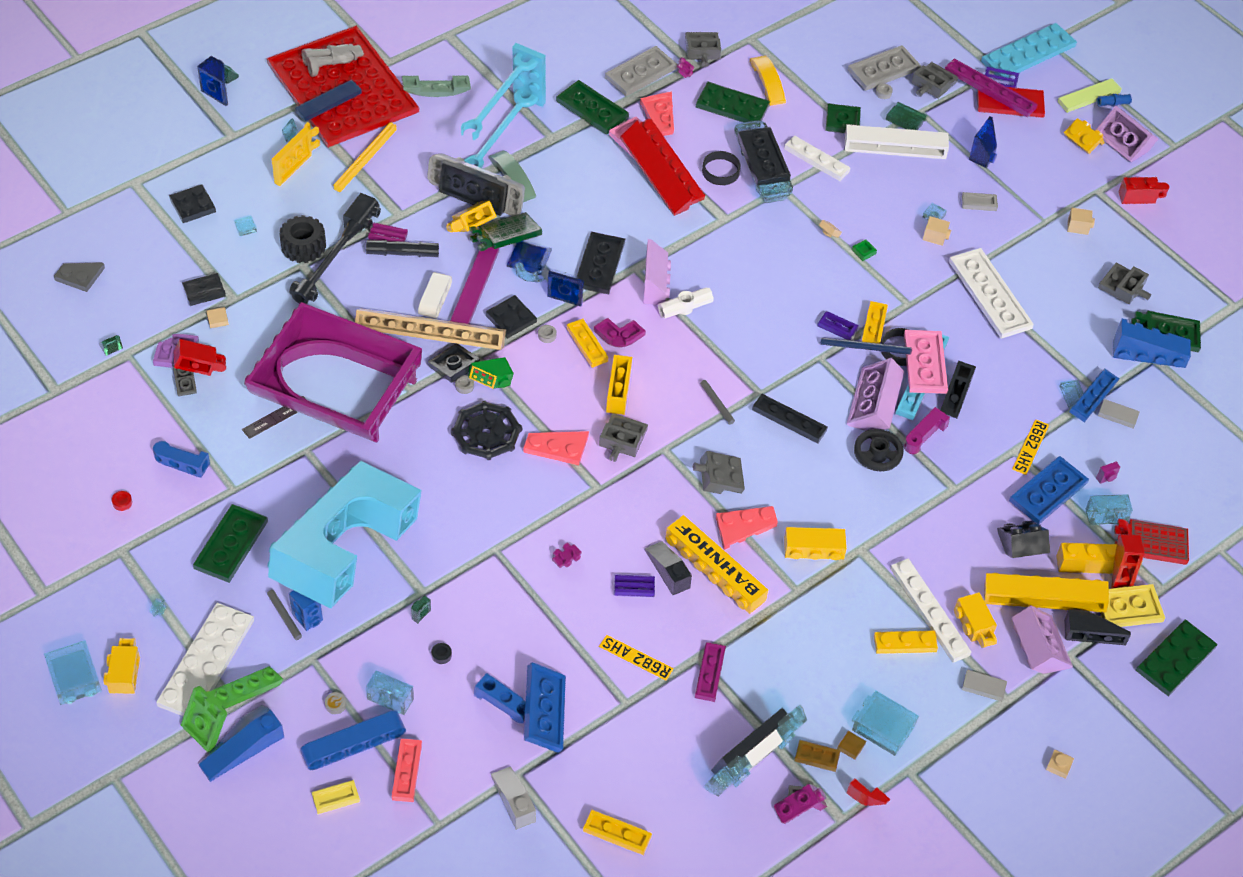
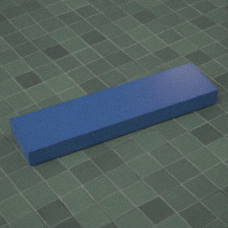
M1104 368L1069 412L1085 423L1120 378Z

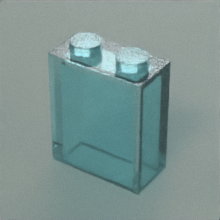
M86 640L44 653L60 705L70 704L78 699L91 697L102 692Z
M875 690L872 696L868 695L862 704L864 708L861 711L857 710L852 718L854 722L852 731L896 756L916 727L919 715Z

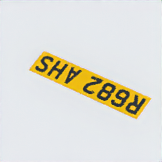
M1035 419L1012 470L1027 475L1049 424Z
M608 635L605 636L599 645L600 648L667 681L674 669Z

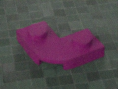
M606 318L594 326V332L607 344L614 347H627L646 335V330L635 320L619 328L609 318Z

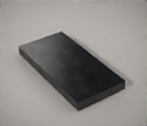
M591 231L575 279L574 288L609 295L626 238Z

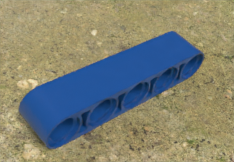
M393 710L303 745L300 752L308 770H317L399 738L406 732V728L398 711Z

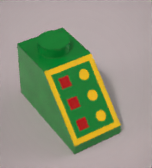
M506 357L473 362L468 372L470 379L492 389L510 386L514 375Z

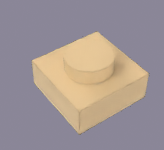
M822 220L819 224L823 228L822 232L830 238L831 236L839 238L842 231L826 220Z
M1054 749L1046 770L1066 779L1074 758Z

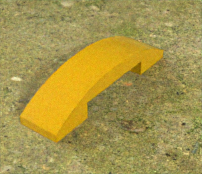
M767 56L750 58L749 61L754 72H758L764 85L765 96L770 101V106L786 103L782 83L772 61Z

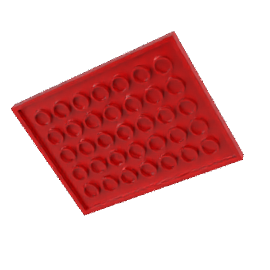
M357 25L267 58V64L298 106L350 80H353L362 89V94L308 120L313 128L315 126L319 128L318 135L327 147L334 146L388 125L390 122L393 123L420 112L419 106L410 94L403 90V85ZM348 44V46L349 44L361 46L364 55L357 57V60L344 64L321 66L318 75L314 77L310 76L308 65L305 66L302 59L303 49H327L328 45L338 46Z

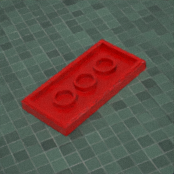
M1007 87L1037 104V108L1029 115L1030 117L1044 118V90ZM977 90L978 112L1024 116Z

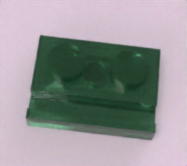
M897 102L896 106L894 105L888 112L885 120L907 130H918L923 125V122L926 121L927 115L901 102Z

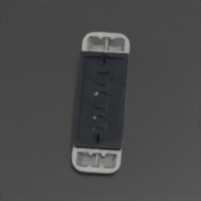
M443 153L434 154L430 157L427 178L431 184L439 187V192L471 205L481 201H490L495 214L499 216L503 213L514 216L522 212L525 187L523 184L511 180L508 175H497L469 164L461 157L454 158Z

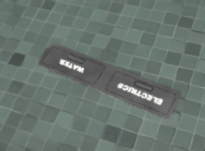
M283 406L242 428V431L251 439L298 412Z

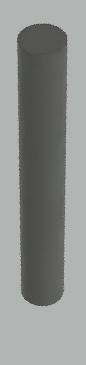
M707 380L701 381L700 385L729 425L733 424L735 419Z
M268 591L269 599L294 639H301L302 634L275 591Z

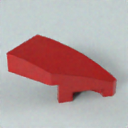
M857 779L849 783L847 794L864 806L886 805L891 800L877 787L870 792Z

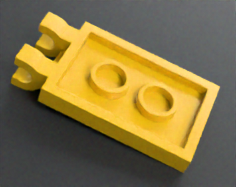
M307 122L304 128L271 159L274 184L281 186L312 156V151L320 146L319 139L311 142L312 137L319 133L318 127L315 126L311 129L310 123Z

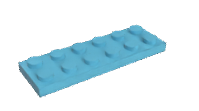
M1054 23L983 56L981 62L986 67L1020 73L1076 47L1077 41L1061 26ZM993 72L995 75L1008 78L1012 77L1011 75Z

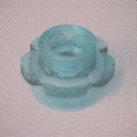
M157 598L151 605L149 613L153 614L154 618L157 615L161 617L167 608L165 600L163 599L162 601Z

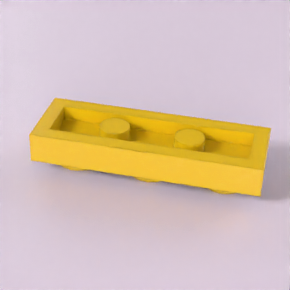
M870 301L862 342L880 344L888 304Z
M583 318L567 324L569 334L591 368L608 362V355Z
M935 631L874 633L876 654L937 652L938 650Z
M592 809L583 827V832L641 855L645 854L652 837L651 832Z

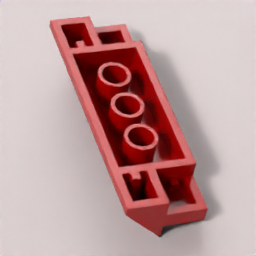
M651 118L642 122L637 120L620 136L628 151L674 216L689 210L691 205L705 199L706 195Z

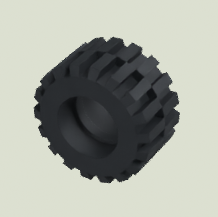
M301 215V217L295 216L294 219L290 218L287 220V223L284 222L279 230L281 250L286 258H290V261H297V263L316 261V258H320L321 254H324L326 248L325 228H323L322 223H319L318 219Z

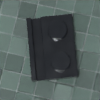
M218 273L182 282L190 306L226 297Z

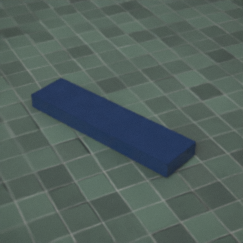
M350 80L296 107L295 112L306 122L362 94V89L353 80Z

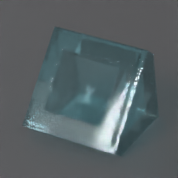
M290 119L282 129L286 142H289L299 133L294 119Z

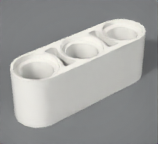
M433 272L419 304V315L438 318L451 288L452 276Z

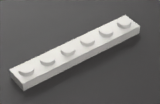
M909 558L891 565L890 570L930 630L935 631L936 639L952 663L969 657L971 650Z

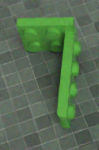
M268 666L209 692H206L201 686L193 688L181 726L207 752H210L216 746L228 714L225 709L279 686L283 678Z

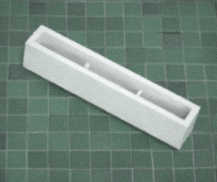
M847 125L845 151L935 159L947 158L949 135L945 132Z

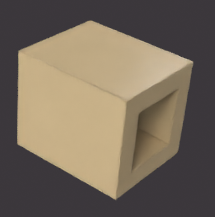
M1071 208L1067 232L1088 235L1090 228H1094L1095 218H1092V210Z
M930 216L923 240L943 246L945 239L949 240L951 234L949 229L950 222Z

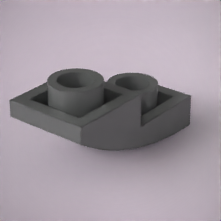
M173 365L178 397L197 394L194 372L177 369Z

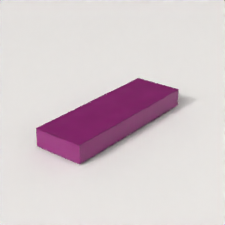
M706 642L695 693L696 699L715 702L726 646Z

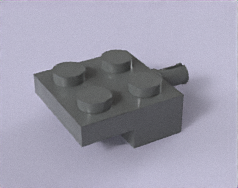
M718 32L685 33L687 60H701L702 67L709 65L708 60H720L721 42Z
M930 62L927 66L922 65L914 72L912 83L920 88L916 91L917 96L921 97L927 92L938 99L958 81L956 75L934 62Z
M1117 262L1098 286L1099 289L1129 305L1138 296L1148 301L1152 295L1143 290L1149 277L1148 273L1135 266L1130 270Z
M612 413L609 422L605 424L600 435L599 446L612 450L609 459L613 460V462L617 461L619 453L636 457L648 430V424Z
M706 451L700 458V464L694 462L692 466L693 471H699L702 474L703 491L721 494L726 490L742 494L745 490L741 458Z

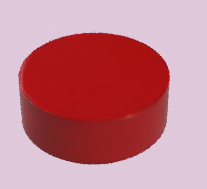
M118 491L111 499L113 507L118 511L129 509L133 503L131 494L127 491Z

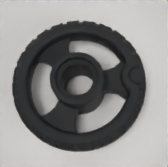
M870 429L857 437L854 445V454L858 462L865 468L884 472L892 470L900 464L904 448L900 439L895 434L890 433V431ZM870 438L872 441L869 451H861L862 443ZM889 441L895 446L896 451L889 450ZM887 458L890 460L889 462L883 463Z

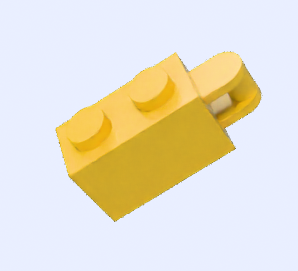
M481 201L453 215V220L447 223L446 229L448 232H468L469 227H478L497 216L490 201Z
M980 592L958 598L954 607V614L957 619H960L964 634L968 635L971 642L978 640L982 648L997 644L994 634L997 624Z
M120 638L119 645L112 646L111 654L107 655V667L109 668L108 672L104 673V685H107L109 693L135 694L140 663V654L135 638Z

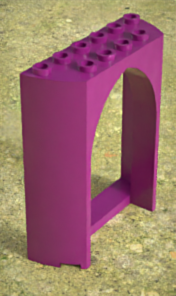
M301 302L298 308L293 310L290 319L283 324L281 332L275 335L271 346L266 348L261 360L256 362L254 370L246 376L244 385L253 395L378 443L379 427L407 383L415 385L417 382L416 369L421 365L422 348ZM333 355L393 376L394 379L364 423L308 401L296 394L285 382L282 376L283 368L289 363L307 356Z

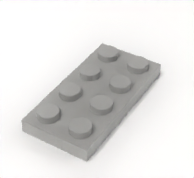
M901 45L848 65V72L867 91L877 87L879 84L888 83L914 73L921 65Z
M654 46L606 72L605 78L627 97L676 70L677 63L660 48Z

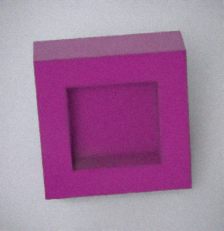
M1115 461L1100 467L1096 479L1100 484L1115 480L1121 466Z

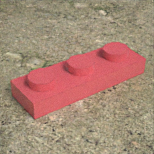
M400 740L392 791V800L414 802L422 740Z

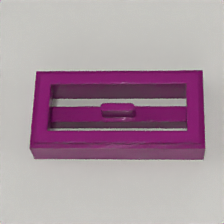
M373 223L368 239L405 242L408 229Z

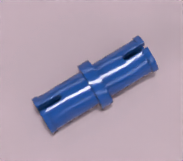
M1115 93L1110 96L1097 97V105L1099 107L1129 105L1132 102L1131 94L1117 95Z

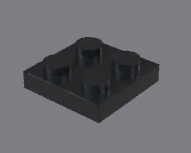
M203 184L169 195V199L183 224L216 213V207Z
M516 295L486 311V317L498 329L506 330L505 337L507 339L537 322V317Z
M456 343L429 360L428 365L432 370L452 383L468 373L471 363L479 362L480 358Z

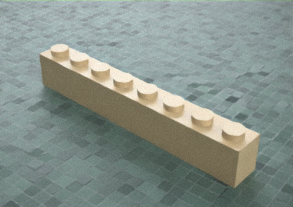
M363 308L356 310L355 323L378 332L497 350L504 348L505 329Z

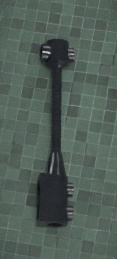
M363 193L358 195L343 215L345 229L337 244L309 280L303 279L301 282L294 281L291 284L289 293L297 303L307 304L309 301H316L318 291L315 283L346 242L362 232L364 228L370 229L372 217H379L381 208H379V202L375 198Z

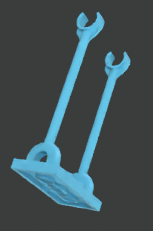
M518 43L512 46L513 72L475 119L468 120L461 125V136L464 135L465 130L475 129L476 131L472 133V140H476L479 137L483 128L482 121L512 83L513 97L516 105L478 154L466 158L465 162L482 168L484 165L483 157L521 108L531 107L534 104L543 107L546 104L545 54Z

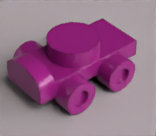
M681 57L677 65L678 72L685 78L687 76L691 77L695 67L685 58Z
M567 542L562 547L564 549L563 552L560 549H556L553 552L555 557L552 558V561L559 568L563 566L568 568L573 560L578 561L581 558L582 551L575 544L571 546Z

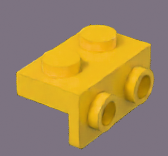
M1079 118L1064 131L1066 137L1088 154L1099 144H1104L1103 134L1097 129L1094 131L1090 128L1091 125L1087 121H1081Z

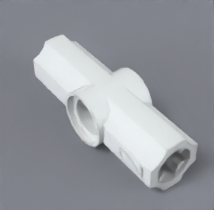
M707 287L694 292L682 291L677 298L659 303V314L664 319L677 314L689 315L694 308L712 303L714 297L710 288Z

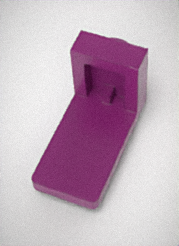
M808 784L776 803L774 808L781 822L786 824L811 808L821 811L828 806L824 801L826 796L823 790Z

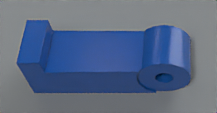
M159 441L153 446L154 457L158 463L202 478L210 465L209 454L201 451L199 455L172 447L166 441Z
M486 673L475 685L474 696L480 700L483 698L508 714L514 721L523 723L525 721V700Z

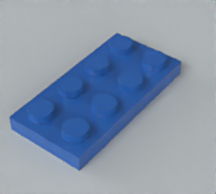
M1059 456L1010 497L1009 502L1036 524H1040L1088 483L1089 478Z
M533 662L527 665L524 740L559 753L563 750L566 675Z

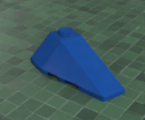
M263 705L244 715L199 763L200 769L209 782L215 780L285 738L283 725L271 709Z

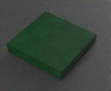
M828 103L825 131L845 133L847 125L860 126L861 107Z

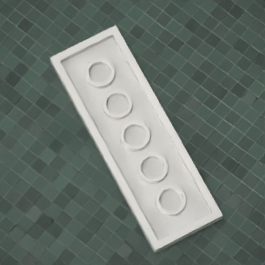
M981 248L950 257L949 263L1001 339L1033 329V322Z
M216 603L157 700V707L184 716L193 688L201 686L205 691L214 690L252 626L254 616Z

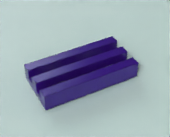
M992 67L986 68L985 75L987 77L1014 82L1013 85L1000 84L1005 87H1017L1020 73ZM989 71L1015 76V79L989 74Z
M825 311L817 327L851 341L859 325Z
M615 575L614 596L655 597V576ZM638 588H649L650 590H642Z

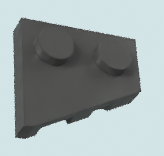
M102 262L63 263L54 275V279L62 284L88 292L105 269V265Z

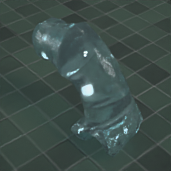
M522 262L516 263L514 266L516 275L524 281L539 283L545 280V278L540 279L538 276L543 270L528 274Z

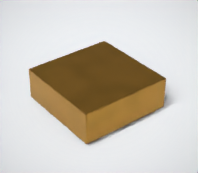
M848 731L838 745L837 750H841L842 753L856 760L867 741Z

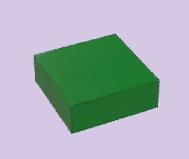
M867 239L852 246V251L862 261L877 254V249Z

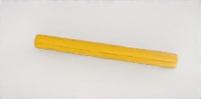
M390 122L333 184L335 191L341 192L394 134L397 130L396 124Z

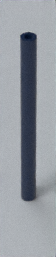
M821 338V345L912 354V347Z

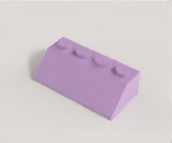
M892 358L861 369L847 420L848 426L865 431L870 429L886 430L890 428L904 375V370Z

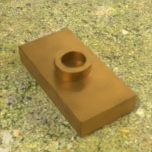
M799 740L794 761L836 772L841 750Z

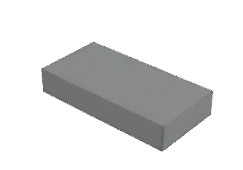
M962 192V209L997 211L998 202L996 194Z
M1104 399L1098 416L1134 429L1140 411Z
M967 670L962 690L1002 702L1007 681Z

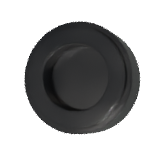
M446 643L434 645L431 650L432 660L437 664L448 663L452 658L451 647Z

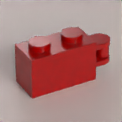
M1123 177L1118 192L1122 204H1156L1157 198H1165L1167 196L1170 186L1168 183L1158 182L1157 177Z
M179 339L174 349V368L211 376L213 371L224 372L226 370V357L216 354V347Z

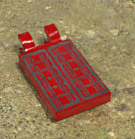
M1118 519L1117 525L1114 527V534L1141 535L1145 552L1143 558L1184 565L1188 564V528L1132 519L1128 523L1126 520Z

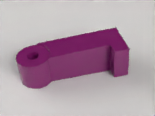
M934 407L907 435L904 445L905 451L909 454L919 453L922 444L938 429L944 431L948 427L950 417Z

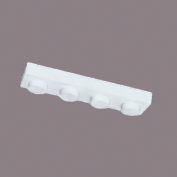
M795 135L785 144L784 150L838 181H841L850 172L851 167Z

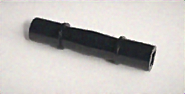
M367 240L366 254L419 256L420 258L439 257V243Z

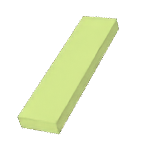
M1109 79L1058 98V103L1068 113L1097 102L1098 96L1119 94L1122 88L1113 79Z

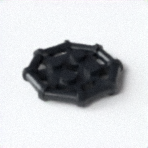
M483 400L482 403L459 410L458 418L450 433L456 439L463 454H471L491 460L493 457L515 450L516 441L523 427L518 423L509 406L503 407ZM483 410V414H480V415L475 416V417H471V416H470V415H472V414H474V413H477V412H480V411ZM507 418L511 426H506L503 420ZM464 421L468 422L467 429H461ZM484 429H489L490 433L487 434V432L482 431ZM506 434H511L509 441L504 439ZM463 436H467L470 442L466 443ZM478 445H479V446H482L483 449H485V450L478 449V448H474V447H478Z

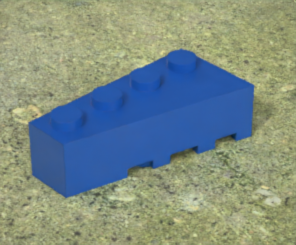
M1121 318L1113 339V358L1181 368L1187 367L1191 357L1189 339L1170 333L1165 335L1158 329L1153 328L1149 330L1143 328L1142 324L1128 323L1127 319Z

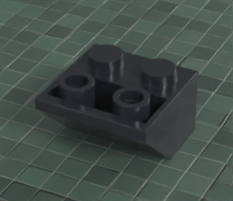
M1023 521L1021 525L1007 523L1004 524V527L997 528L1005 554L1011 558L1050 553L1049 530L1040 524L1034 523V521Z

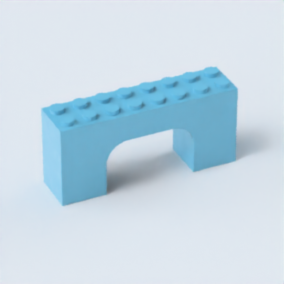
M360 461L355 467H351L349 472L344 477H341L334 487L329 488L327 494L319 498L311 509H307L304 516L297 519L289 530L284 531L280 539L271 544L269 548L270 560L267 565L269 568L268 577L331 609L353 587L357 555L333 543L346 530L358 526L371 528L397 541L418 518L422 490Z

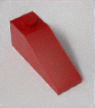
M1120 535L1116 547L1111 589L1134 586L1145 554L1141 535Z

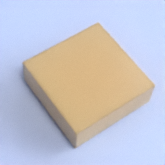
M225 307L207 310L210 329L229 325Z

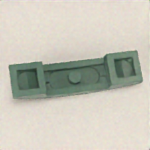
M452 75V80L419 81V76H402L403 90L419 96L446 97L471 90L469 75Z
M503 150L488 156L496 169H500L511 180L524 185L523 202L536 198V193L530 180L511 154Z

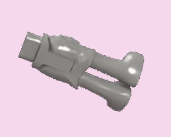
M348 44L328 45L327 49L308 48L302 50V59L304 65H308L311 77L318 75L321 66L349 63L357 60V57L364 55L360 45L353 46L352 44H349V46Z

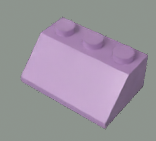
M1117 106L1113 108L1097 128L1103 134V140L1130 162L1148 153L1159 140Z
M648 239L643 304L658 305L665 302L666 298H669L670 287H667V284L670 285L671 274H667V271H671V260H668V252L651 239Z
M1029 606L1011 617L1014 623V631L1020 637V646L1028 657L1027 663L1032 670L1045 674L1073 667L1052 615Z

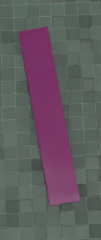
M955 58L945 66V70L956 75L961 81L1026 117L1037 108L1036 103Z
M490 247L484 251L479 250L450 320L451 322L471 323L498 256L499 248L494 249Z

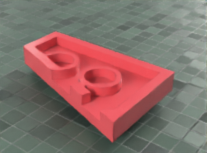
M672 91L640 98V104L647 118L653 120L663 136L674 134Z
M589 431L529 433L523 452L579 465L589 437Z
M774 506L716 513V521L724 550L730 548V545L736 542L741 543L745 541L746 538L754 534L759 535L777 527L778 524Z

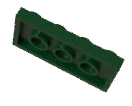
M577 80L556 96V102L606 135L609 133V130L629 118L628 111L580 80Z
M707 82L696 102V108L755 127L760 126L770 106L769 100L712 82Z
M231 504L193 563V569L230 583L268 523V518Z
M1185 619L1137 667L1136 672L1169 697L1216 649L1218 644Z

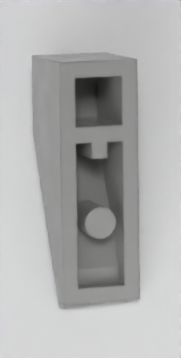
M511 766L492 773V780L515 829L517 830L535 823L536 809L527 790Z

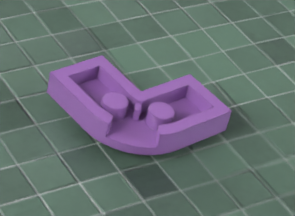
M172 334V338L163 342L160 341L153 359L154 366L173 368L174 349L179 339L199 343V337L196 335Z

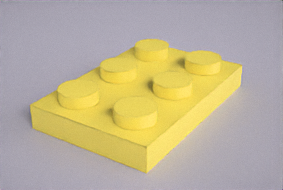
M1153 584L1109 589L1107 612H1100L1102 618L1120 627L1160 623L1165 620V615Z

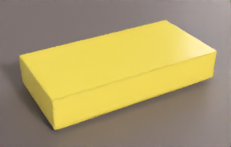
M354 780L312 792L317 814L360 802Z

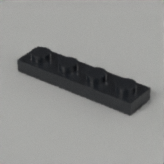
M764 394L760 395L752 407V411L817 444L828 429V426Z

